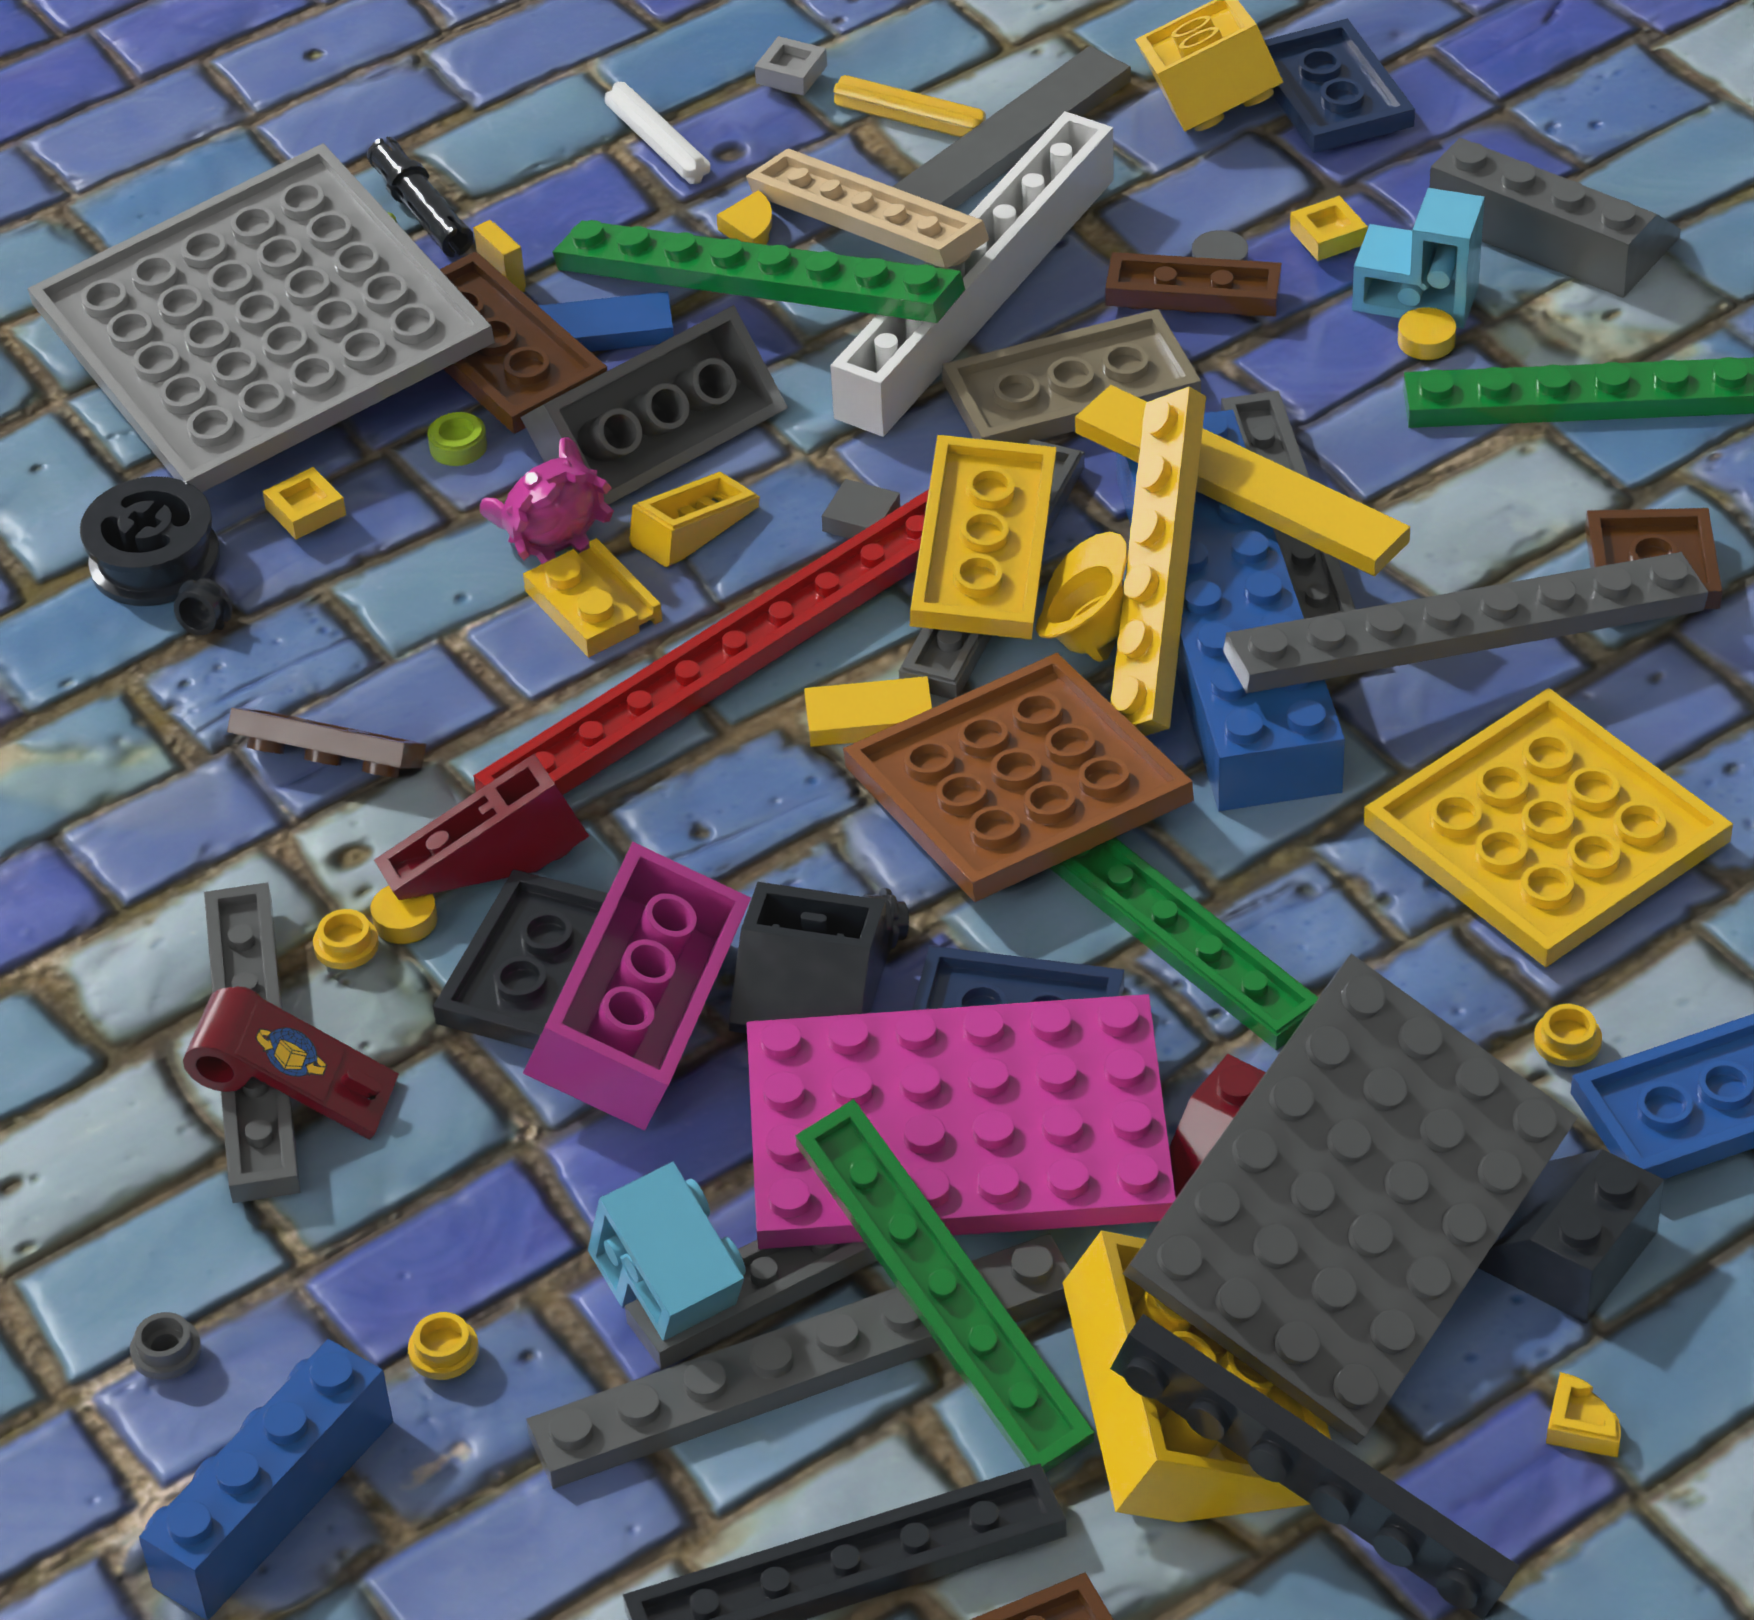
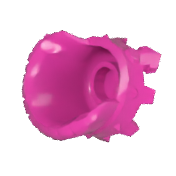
M569 437L561 438L559 441L560 458L549 460L528 471L509 492L505 504L496 498L485 497L479 505L480 513L484 518L498 528L508 532V542L515 543L517 552L523 561L532 554L537 556L541 564L556 558V552L572 546L580 553L589 549L590 540L586 532L596 519L603 523L610 522L614 512L604 502V494H607L612 487L606 480L597 476V470L589 469L584 465V460L576 443Z

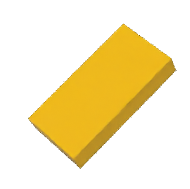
M928 676L804 688L810 747L856 743L932 708Z

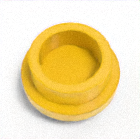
M340 909L327 914L319 922L313 937V947L317 959L325 966L333 969L345 970L359 967L373 958L379 946L378 933L375 926L364 914L353 909Z
M1561 1004L1549 1009L1537 1023L1534 1031V1045L1540 1056L1548 1062L1562 1067H1577L1591 1062L1599 1054L1602 1045V1032L1590 1011L1575 1004Z
M437 1312L423 1318L416 1325L408 1342V1355L412 1367L422 1376L434 1380L452 1379L464 1374L474 1365L479 1354V1343L474 1329L463 1318L450 1312Z

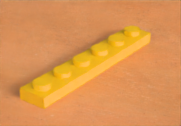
M1190 386L1146 402L1142 423L1143 428L1136 475L1111 704L1144 736L1170 729L1206 403V396Z

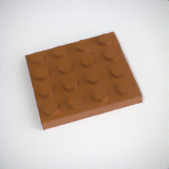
M1054 653L843 748L845 767L974 902L1194 801L1192 780L1058 653Z

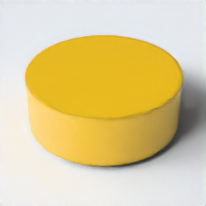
M1431 307L1416 308L1406 312L1399 320L1398 346L1410 357L1419 360H1435L1449 354L1455 346L1456 322L1450 314L1443 310Z
M388 885L381 889L371 902L370 909L373 925L377 930L378 936L387 942L394 944L417 942L428 936L437 924L438 916L433 894L398 900Z

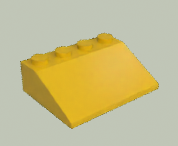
M1101 1230L1062 1284L1115 1512L1180 1523L1311 1505L1279 1482H1272L1258 1475L1251 1468L1248 1461L1217 1440H1210L1196 1433L1189 1426L1186 1419L1156 1399L1147 1398L1135 1392L1122 1376L1110 1369L1128 1334L1144 1314L1331 1439L1327 1423L1123 1274L1147 1239Z

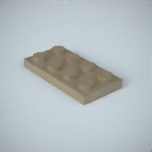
M1159 309L942 364V382L974 439L1027 444L1029 439L1038 441L1075 431V416L1110 385L1147 402L1189 386L1201 393V380Z

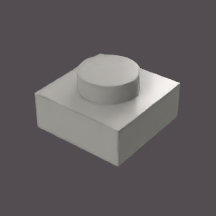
M778 36L755 65L756 84L804 96L827 67L826 48Z

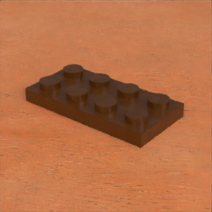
M475 251L440 269L491 325L495 342L443 370L513 434L526 428L520 418L523 415L608 371L604 363L478 252Z

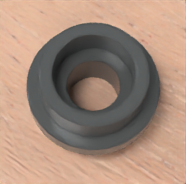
M172 1312L156 1313L145 1318L136 1328L130 1344V1354L134 1367L142 1375L156 1380L172 1379L185 1374L197 1363L202 1350L199 1333L196 1328L187 1322L185 1318Z

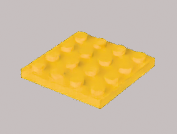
M1550 688L1545 689L1364 807V825L1545 968L1731 842L1733 828L1732 822Z

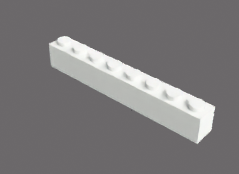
M1064 111L969 214L983 220L990 240L972 251L970 257L965 262L948 268L961 271L965 291L938 323L876 315L830 365L834 419L882 437L888 433L940 375L942 364L951 362L1114 181L1113 127ZM925 262V263H924V264L932 265V266H934V267H936V268H941V267H938V266L933 265V264L928 263V262Z

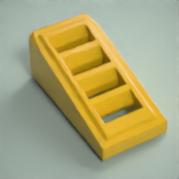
M719 471L632 505L630 543L635 549L663 567H669L685 559L758 508L760 496Z

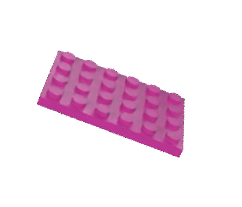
M1149 994L747 1022L758 1249L864 1242L797 1148L795 1138L796 1134L853 1099L953 1236L1158 1222L1176 1199Z

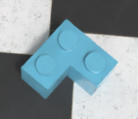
M1428 188L1412 231L1369 224L1354 264L1352 310L1401 318L1406 312L1416 308H1437L1453 317L1456 322V328L1464 329L1479 287L1485 197Z
M674 1161L600 1197L588 1246L589 1254L621 1308L638 1299L662 1341L735 1305L744 1281L743 1275L746 1272L742 1256L736 1245L728 1237L720 1239L707 1218L710 1216V1208L702 1189L692 1178L685 1181Z

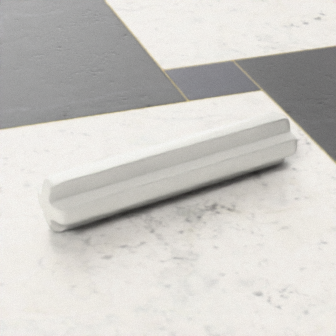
M625 82L614 83L612 90L605 93V104L689 184L701 183L702 177L710 172V162Z

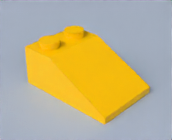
M1213 0L1135 39L1184 132L1193 127L1195 131L1211 128L1224 119V112L1242 103L1245 107L1259 104L1273 95L1274 87L1284 83L1257 24L1238 0Z

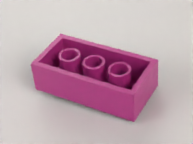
M632 842L523 1074L645 1131L672 1079L751 897Z

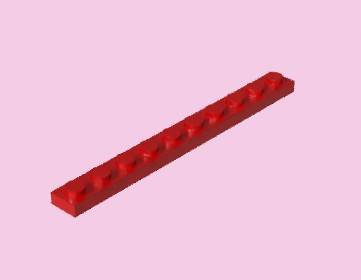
M929 489L473 775L476 792L535 754L561 794H566L917 569Z

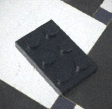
M513 869L434 1003L435 1023L534 1050L608 893Z

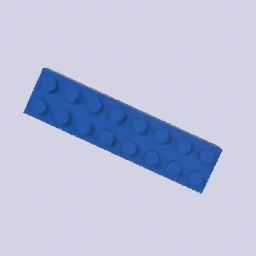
M1233 409L1204 412V429L1246 448ZM1116 453V480L1131 525L1138 463ZM1196 491L1176 675L1218 812L1343 793L1345 738L1325 679L1246 693L1223 652L1227 632L1304 619L1274 529Z

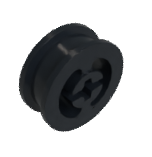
M151 476L120 483L99 495L88 506L81 519L80 537L84 550L89 556L88 565L92 581L105 596L123 604L154 606L173 602L179 596V589L183 583L190 579L196 582L200 578L209 579L219 562L220 548L216 533L212 528V514L208 500L199 489L190 483L186 484L183 480Z

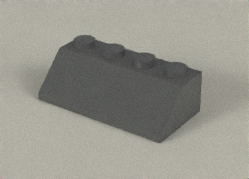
M1459 138L1430 168L1429 188L1485 197L1482 242L1622 298L1632 290L1680 238L1681 229L1656 213L1463 138Z
M733 305L520 418L544 463L560 458L559 441L561 438L569 437L572 439L581 453L584 465L589 469L597 470V476L606 480L612 487L607 494H604V502L609 505L784 411L788 407L736 307Z

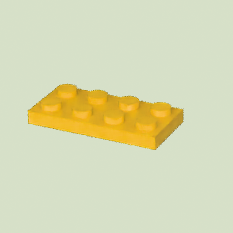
M937 435L910 608V627L1032 640L1055 468L1056 447Z

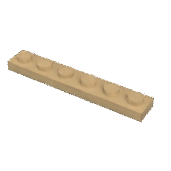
M789 148L746 176L752 193L759 190L766 196L768 201L944 269L962 264L970 257L972 251L990 240L984 222L981 219Z

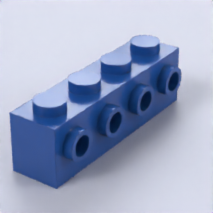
M327 1339L309 1359L306 1358L297 1363L290 1372L286 1383L263 1407H258L251 1411L242 1423L240 1431L216 1456L207 1458L198 1467L192 1481L168 1506L159 1508L148 1520L144 1531L139 1536L152 1587L203 1619L209 1620L394 1422L383 1369L330 1339Z

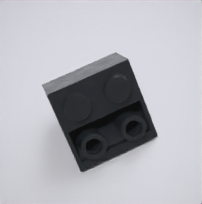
M757 882L740 932L728 1022L729 1031L747 1034V1022L870 1013L889 955L886 900Z

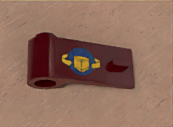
M239 986L221 988L211 994L183 1058L186 1072L193 1080L204 1087L222 1092L237 1091L253 1076L369 1140L377 1131L399 1076V1073L264 1000L255 991Z

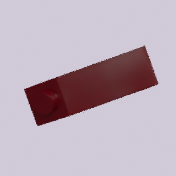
M533 754L374 859L398 900H404L508 878L513 869L526 873L537 872L550 862L566 856L574 846L588 838L589 835L536 755Z

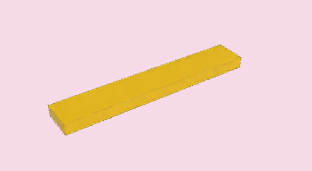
M1110 385L1075 416V433L1138 463L1145 403L1147 401ZM1203 428L1196 485L1197 492L1374 577L1410 542L1409 525Z

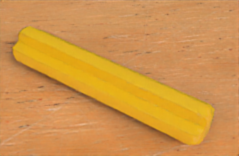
M849 75L841 76L838 83L835 84L833 91L835 93L834 103L839 107L960 138L986 120V113L979 108Z

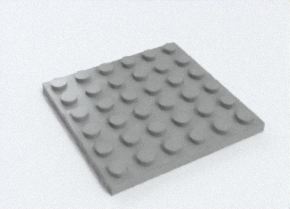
M324 143L28 288L32 304L170 474L176 479L183 480L186 484L190 483L201 492L236 476L495 343L491 325Z

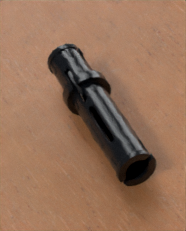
M386 137L388 146L382 138L376 140L368 149L367 160L386 180V190L394 200L406 204L446 256L454 257L455 251L451 246L459 256L467 252L473 244L474 233L456 215L441 194L430 184L427 179L429 178V173L422 164L411 160L394 138Z

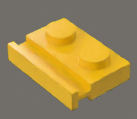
M597 538L589 541L590 548L579 554L572 549L523 573L525 592L588 658L639 633V626L650 620L655 625L663 621L661 603Z

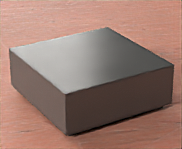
M845 479L821 516L822 531L850 539L900 508V493Z

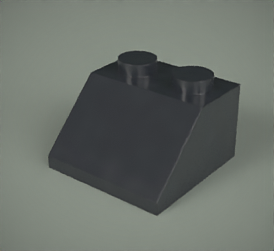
M1604 1149L1550 1160L1478 1268L1587 1324L1657 1234L1664 1179Z

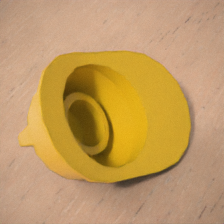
M1113 532L1096 534L1078 544L1060 562L1048 584L1042 612L1037 620L1035 630L1041 638H1057L1068 650L1078 654L1087 653L1097 662H1102L1109 658L1119 636L1124 592L1123 576L1128 558V544L1121 534Z

